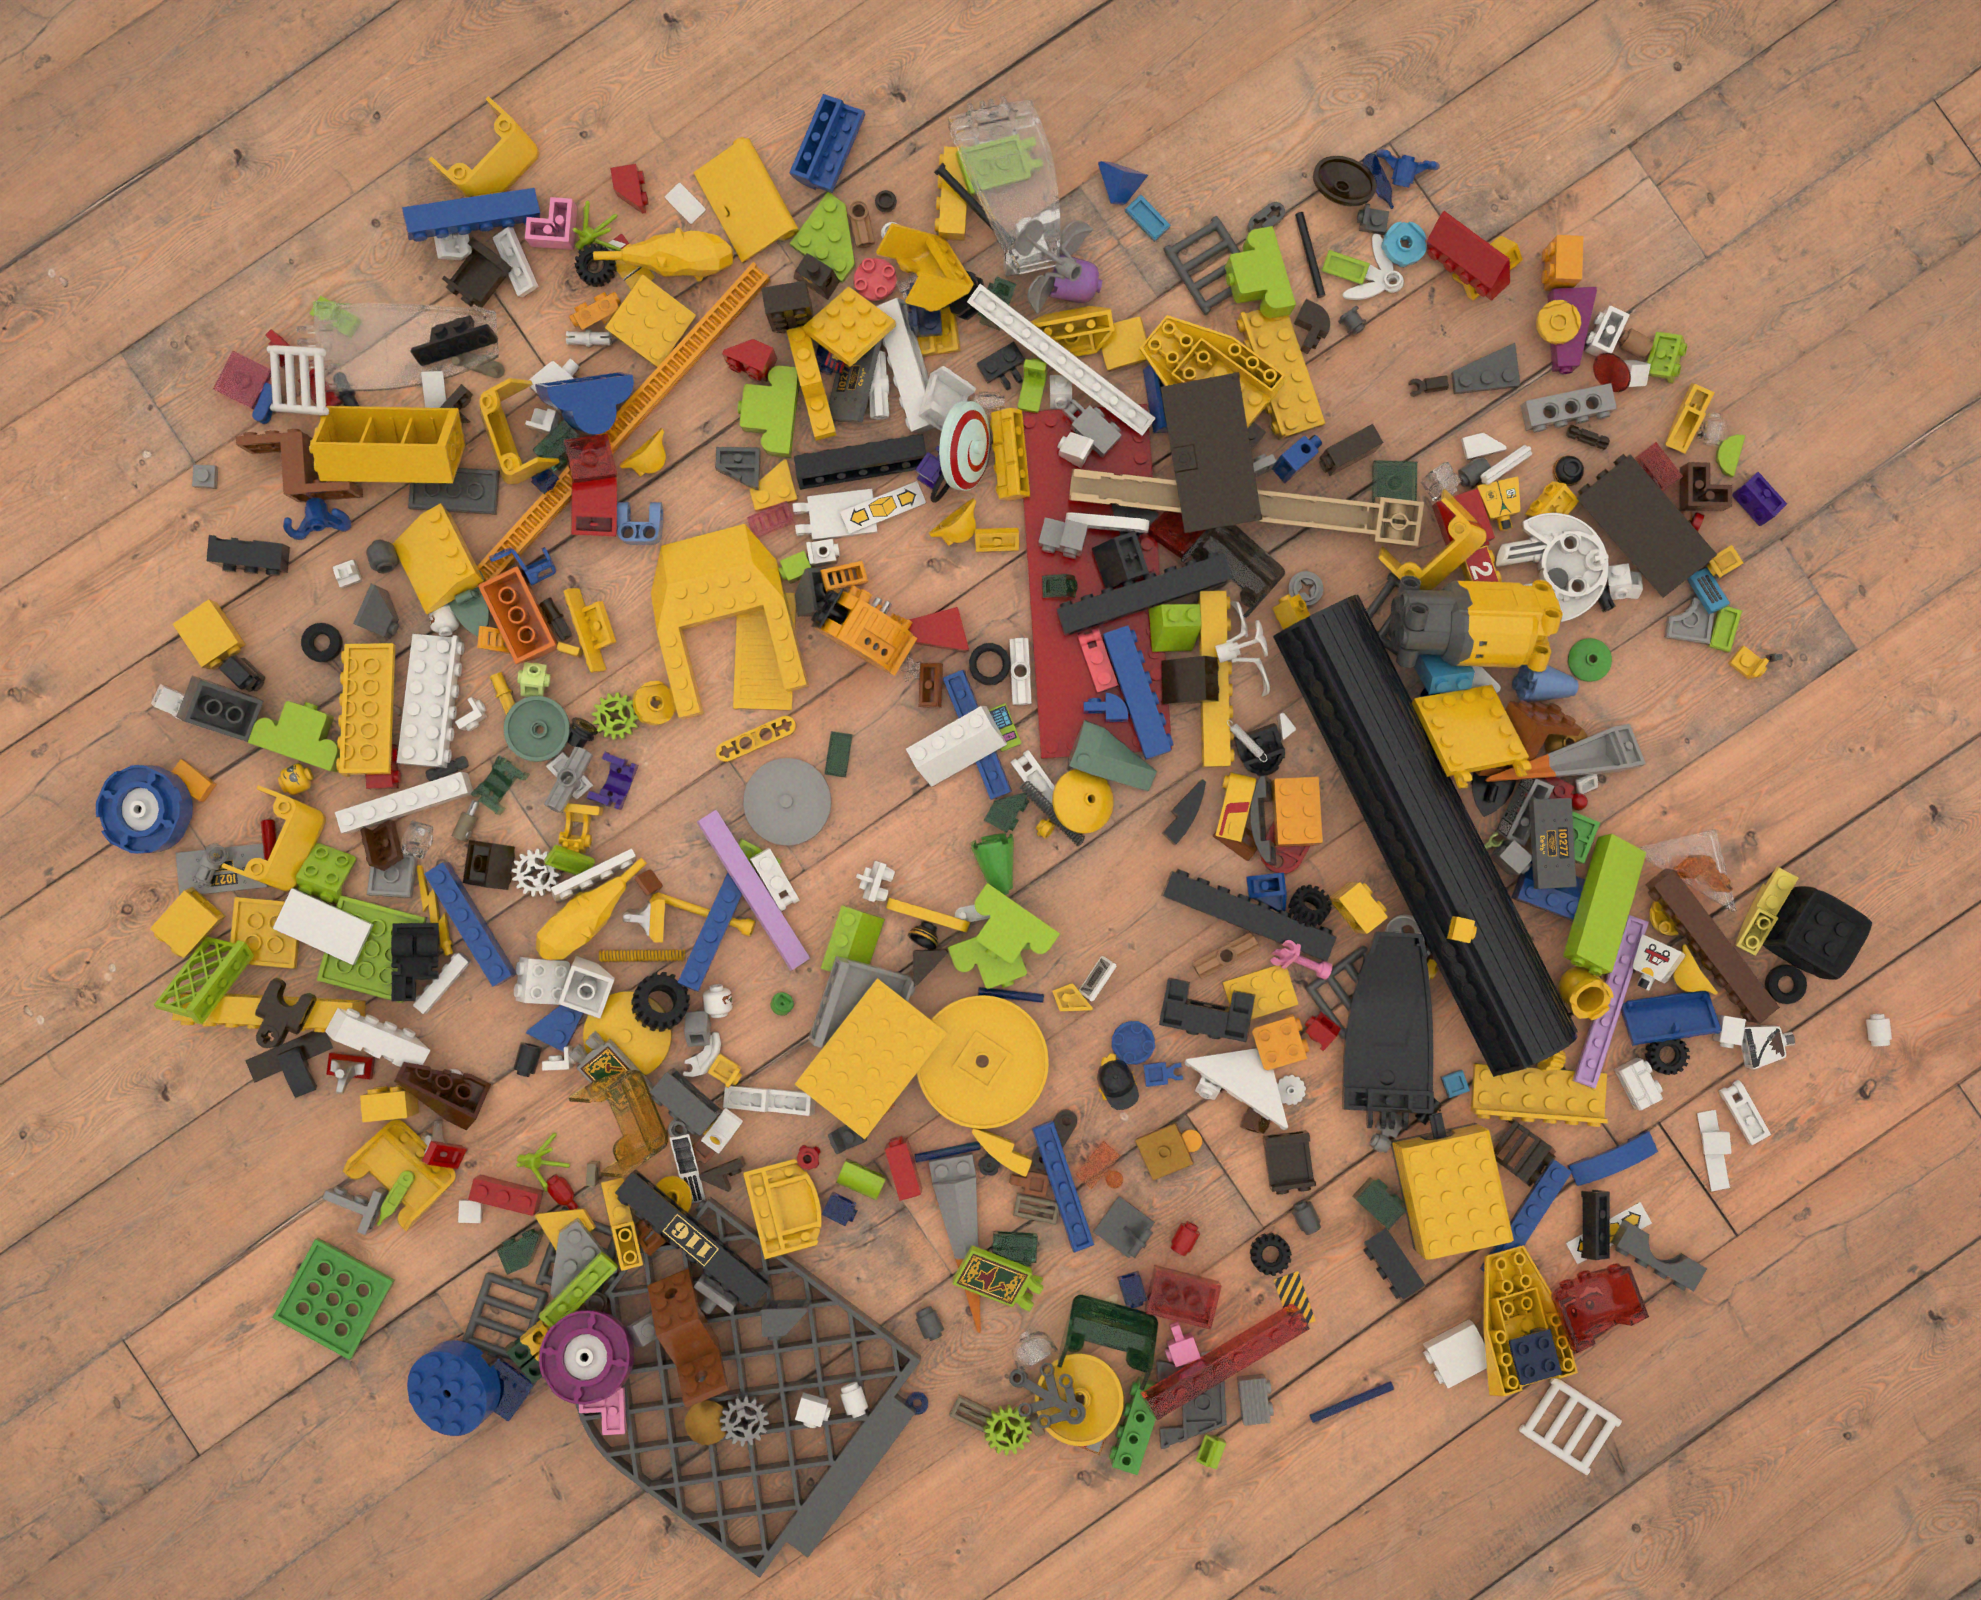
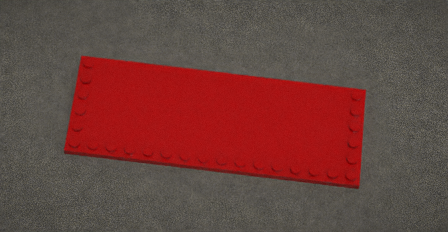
M1138 404L1148 411V404ZM1105 407L1097 408L1105 415L1103 418L1109 424L1113 422L1120 428L1121 431L1119 433L1122 436L1103 458L1092 449L1082 468L1059 456L1060 449L1057 446L1062 437H1068L1070 432L1075 433L1071 429L1073 422L1062 412L1063 409L1044 410L1038 413L1022 412L1030 497L1023 498L1041 759L1069 757L1084 720L1106 728L1134 753L1142 752L1129 712L1128 722H1105V714H1083L1084 702H1088L1090 698H1100L1101 702H1105L1106 693L1118 696L1125 703L1119 683L1118 686L1099 693L1096 691L1077 637L1081 633H1084V635L1091 633L1092 629L1098 628L1114 674L1115 671L1103 639V634L1125 626H1129L1130 630L1134 629L1138 640L1135 643L1137 651H1142L1145 663H1142L1144 672L1148 671L1152 683L1149 684L1151 692H1156L1159 704L1156 707L1159 713H1163L1167 725L1163 726L1165 733H1170L1171 735L1169 705L1163 704L1161 661L1166 660L1165 652H1152L1149 609L1068 636H1064L1056 612L1060 608L1059 605L1064 602L1072 601V603L1081 601L1080 598L1085 595L1093 594V596L1102 594L1101 591L1105 587L1092 548L1112 538L1121 536L1120 532L1088 528L1081 557L1076 556V559L1065 557L1063 552L1056 550L1054 553L1045 552L1042 550V547L1038 546L1045 517L1065 522L1066 513L1114 516L1113 503L1102 504L1069 500L1072 469L1114 473V475L1118 476L1124 474L1153 478L1149 428L1142 436ZM1077 410L1073 415L1078 418L1081 413ZM1155 520L1149 526L1148 533H1143L1138 538L1149 574L1155 573L1158 576L1160 571ZM1143 578L1135 580V583L1142 581ZM1120 585V586L1114 587V590H1115V589H1118V588H1121V587H1123V586ZM1095 640L1087 643L1089 649L1097 646Z

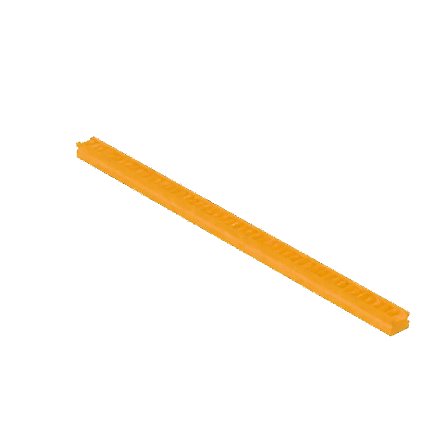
M754 262L743 272L616 412V419L611 428L604 433L596 434L478 564L477 567L483 574L485 581L508 571L517 561L512 553L491 562L489 556L507 548H513L519 557L522 556L571 502L572 467L600 469L762 291L761 288L771 281L769 275L759 269Z

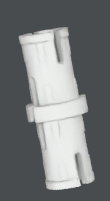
M586 329L585 332L566 331V336H568L566 338L567 345H586V347H592V345L611 346L612 340L609 339L612 338V335L609 332H592L591 329Z

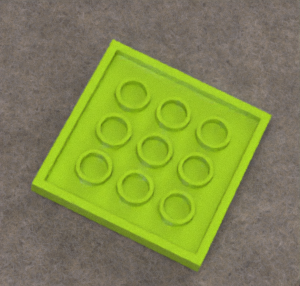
M340 895L337 908L374 925L355 965L324 952L317 981L391 1000V971H398V968L393 969L391 967L393 923H426L427 917Z

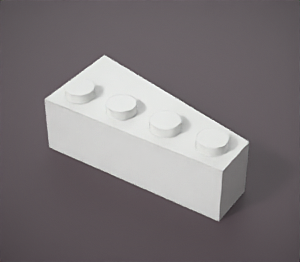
M337 1008L325 1030L334 1041L359 1051L364 1047L363 1050L379 1059L383 1056L401 1067L403 1062L423 1065L430 1052V1049L415 1036L416 1033L411 1029L405 1027L403 1030L398 1029L395 1024L388 1021L381 1023L371 1015L363 1017L359 1012L351 1008H347V1010Z

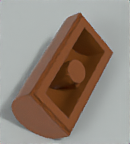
M920 663L918 707L942 708V663Z

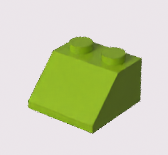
M1168 604L1149 608L1152 652L1193 650L1202 626L1200 604Z

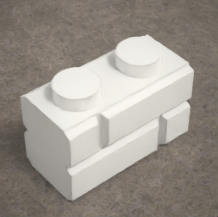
M1634 1058L1614 1069L1634 1109L1643 1110L1663 1099L1660 1094L1663 1092L1662 1087L1657 1080H1653L1650 1074L1652 1068L1646 1060Z

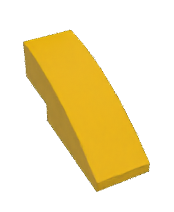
M1691 383L1667 436L1666 446L1684 454L1686 453L1706 415L1705 411L1715 392Z
M972 1128L975 1138L992 1157L1010 1170L1024 1177L1027 1176L1032 1157L1014 1151V1141L984 1129Z

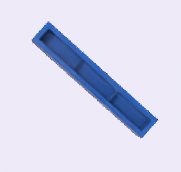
M535 188L402 207L408 239L416 242L424 241L428 237L446 238L449 234L455 233L466 235L474 230L486 232L494 227H514L515 224L521 223L526 225L527 217L540 218Z
M1125 626L1104 633L1103 639L1145 760L1171 752V746H1174L1170 733H1165L1163 726L1167 725L1163 713H1159L1156 707L1159 704L1156 692H1151L1149 684L1152 683L1149 672H1144L1142 663H1145L1142 651H1137L1135 643L1138 640L1134 629L1130 630L1129 626Z
M442 862L424 873L492 987L499 986L517 975L450 862Z

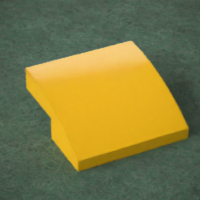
M950 307L941 309V336L917 337L922 357L961 351L956 315L951 313Z
M1135 317L1113 323L1115 331L1101 347L1107 371L1110 372L1127 365L1133 366L1147 361L1139 350L1147 339L1142 318Z

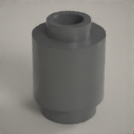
M1476 458L1458 470V481L1463 487L1471 488L1481 482V474L1490 469L1491 466L1485 458Z
M1301 1200L1293 1205L1294 1208L1291 1212L1301 1231L1309 1235L1321 1228V1220L1311 1201Z
M932 1306L923 1308L915 1313L917 1316L916 1322L924 1339L929 1338L930 1341H933L942 1336L941 1332L944 1330V1327Z

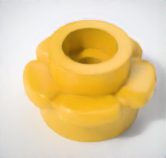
M1050 818L1047 820L1042 819L1036 826L1039 837L1042 836L1046 839L1055 829L1056 825L1051 822Z

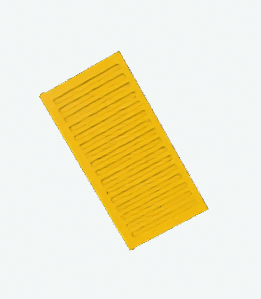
M786 593L791 617L795 628V593ZM761 609L738 615L736 621L733 708L792 710L793 691L788 692L784 688L765 610Z

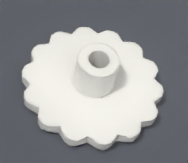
M1285 1075L1279 1079L1277 1086L1282 1103L1296 1105L1298 1102H1301L1306 1090L1304 1082L1294 1075Z

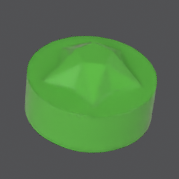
M780 992L772 998L770 1006L775 1014L784 1016L792 1010L794 1002L789 994Z

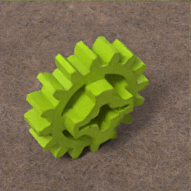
M616 692L615 697L608 693L607 700L602 697L599 698L601 705L595 704L594 707L598 711L592 713L593 716L597 717V720L593 721L594 725H599L597 732L605 731L604 737L606 738L612 734L613 740H617L618 735L621 739H625V733L633 735L631 728L639 727L635 724V720L639 719L633 709V700L628 702L629 696L625 694L621 698L619 692ZM613 702H618V703H616V705L613 706V707H610V708L607 707L609 704H611V703H613ZM627 707L630 711V719L627 717L626 714ZM609 712L618 713L624 721L615 719ZM603 714L605 715L607 720L606 724H604L603 722ZM626 725L625 728L618 731H614L617 729L618 726Z
M1010 1404L1007 1405L1006 1410L999 1406L998 1413L992 1410L991 1414L993 1417H986L985 1420L988 1425L983 1426L984 1432L987 1433L984 1435L985 1440L990 1441L988 1443L989 1447L992 1449L996 1446L995 1450L998 1454L1001 1450H1004L1005 1456H1008L1009 1450L1017 1454L1016 1448L1018 1447L1024 1450L1023 1442H1030L1027 1435L1032 1434L1031 1428L1028 1427L1031 1425L1030 1420L1019 1414L1017 1406L1012 1410ZM1005 1423H1007L1008 1427L1010 1428V1437L1006 1433Z

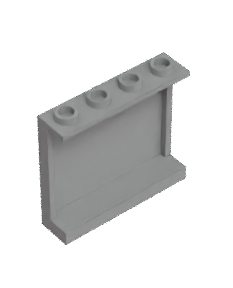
M836 956L809 1036V1041L813 1046L821 1048L823 1045H826L877 978L906 1001H909L910 996L915 991L914 980L906 974Z

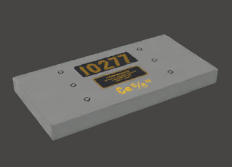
M263 844L225 847L228 857L224 864L243 871L251 859H264ZM215 849L211 853L212 860H216L221 856L220 849ZM204 850L176 853L179 896L184 890L191 887L200 894L270 887L264 883L222 868V864L214 872L211 879V887L200 885L201 882L197 884L191 879L198 871L200 866L199 860L202 858Z

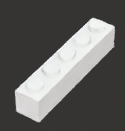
M455 953L451 957L452 961L449 964H445L441 969L442 972L439 974V979H432L433 983L431 985L428 984L423 990L424 993L416 998L413 1006L422 1014L429 1012L472 962L463 953Z

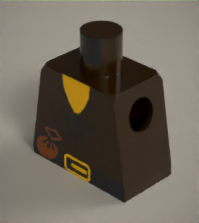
M806 253L794 273V279L806 281L808 288L829 300L840 283L832 268Z

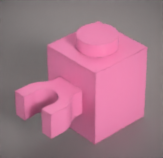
M1178 1321L1169 1324L1174 1339L1166 1341L1168 1348L1165 1349L1168 1361H1174L1175 1367L1200 1359L1201 1357L1192 1333L1183 1335Z

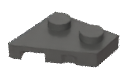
M716 447V471L754 490H759L761 450L758 447Z

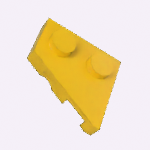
M585 1208L547 1213L539 1212L535 1215L555 1250H557L559 1231L576 1218L583 1223L588 1231L596 1227Z

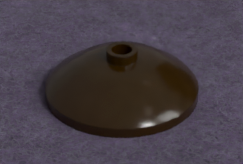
M1329 156L1320 160L1313 171V181L1319 192L1325 198L1338 205L1353 207L1366 204L1373 198L1376 192L1377 184L1371 171L1362 163L1352 158Z

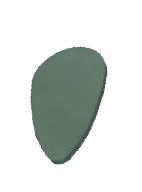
M479 587L455 595V600L448 603L459 622L472 634L478 637L479 626L488 627L490 610Z

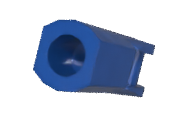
M264 384L258 403L252 413L253 418L262 424H267L271 420L273 412L270 409V405L273 403L272 384Z

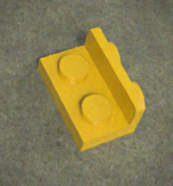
M1552 481L1544 488L1537 500L1531 503L1530 508L1525 514L1530 518L1546 513L1568 515L1579 500L1566 484Z

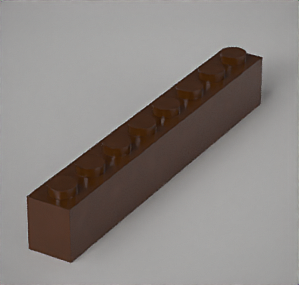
M1665 868L1645 884L1649 889V896L1663 907L1661 909L1663 914L1668 919L1673 920L1676 924L1674 926L1676 931L1681 936L1686 937L1689 941V948L1694 953L1699 954L1702 958V965L1707 970L1712 971L1715 975V982L1720 987L1725 988L1728 992V999L1733 1004L1738 1005L1741 1009V1016L1747 1022L1760 1024L1780 1008L1674 869Z

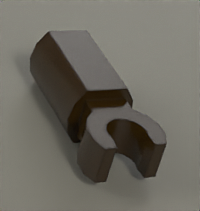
M1447 375L1425 378L1423 381L1415 378L1408 382L1409 385L1414 384L1418 387L1417 391L1410 393L1412 397L1420 395L1421 392L1431 393L1448 390L1449 388Z

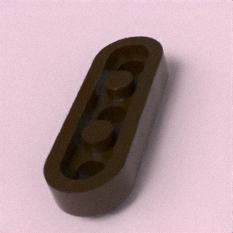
M1069 1109L1059 1111L1053 1120L1062 1149L1077 1125V1117ZM1063 1118H1070V1124L1064 1125L1062 1123ZM1037 1146L1032 1154V1161L1036 1168L1045 1170L1044 1164L1039 1161L1041 1155Z

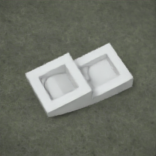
M561 751L546 764V767L557 777V773L564 768L569 757ZM584 774L580 779V787L572 794L576 800L593 786ZM566 777L564 783H571L574 777Z

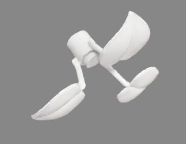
M1232 601L1230 604L1235 608L1241 619V633L1230 640H1226V643L1215 646L1219 662L1232 660V663L1237 661L1254 662L1259 668L1263 680L1262 697L1266 696L1270 692V683L1261 659L1237 657L1241 655L1240 648L1258 642L1261 643L1264 656H1268V647L1263 636L1262 625L1259 620H1256L1257 632L1255 639L1238 645L1235 641L1244 635L1245 638L1248 637V630L1241 605L1237 601Z

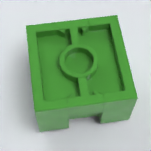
M1572 811L1575 863L1584 864L1600 822Z

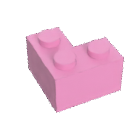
M550 197L549 219L527 217L525 239L531 247L574 250L575 232L573 228H576L577 206L573 199Z

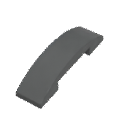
M1260 776L1251 802V828L1255 844L1266 863L1276 866L1275 843L1270 840L1266 841L1264 802L1272 801L1271 779L1266 776Z

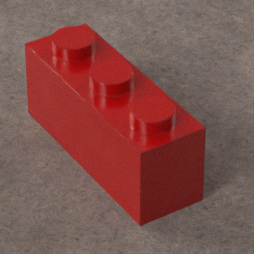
M478 1175L473 1179L468 1200L533 1216L539 1212L544 1190Z

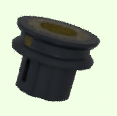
M573 718L569 727L571 732L568 743L574 747L583 748L587 741H593L594 735L598 734L596 727L584 719Z

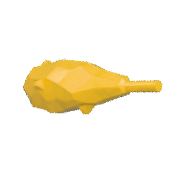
M676 228L674 233L654 235L645 241L625 246L622 251L593 252L594 260H623L626 264L648 268L662 277L694 276L697 281H702L703 277L716 274L730 267L733 264L734 256L731 246L718 235L701 231L683 232L681 228Z
M641 857L621 876L608 880L598 888L581 891L576 894L536 934V950L539 955L546 960L564 959L573 951L589 942L606 925L616 903L627 888L626 883L647 862Z

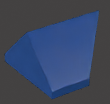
M1098 162L1111 204H1126L1148 176L1113 162Z
M1284 872L1246 877L1250 898L1270 905L1271 909L1277 912L1279 910L1286 911L1287 892Z

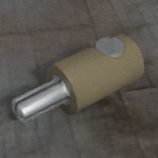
M472 800L467 813H461L451 835L452 837L467 842L471 837L472 830L478 819L474 816L479 806L478 801Z

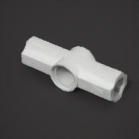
M879 351L869 393L870 418L884 420L889 418V376L886 369V353Z
M1028 638L1009 639L1012 705L1032 704ZM1023 666L1027 671L1024 677L1016 676L1014 673L1016 667Z

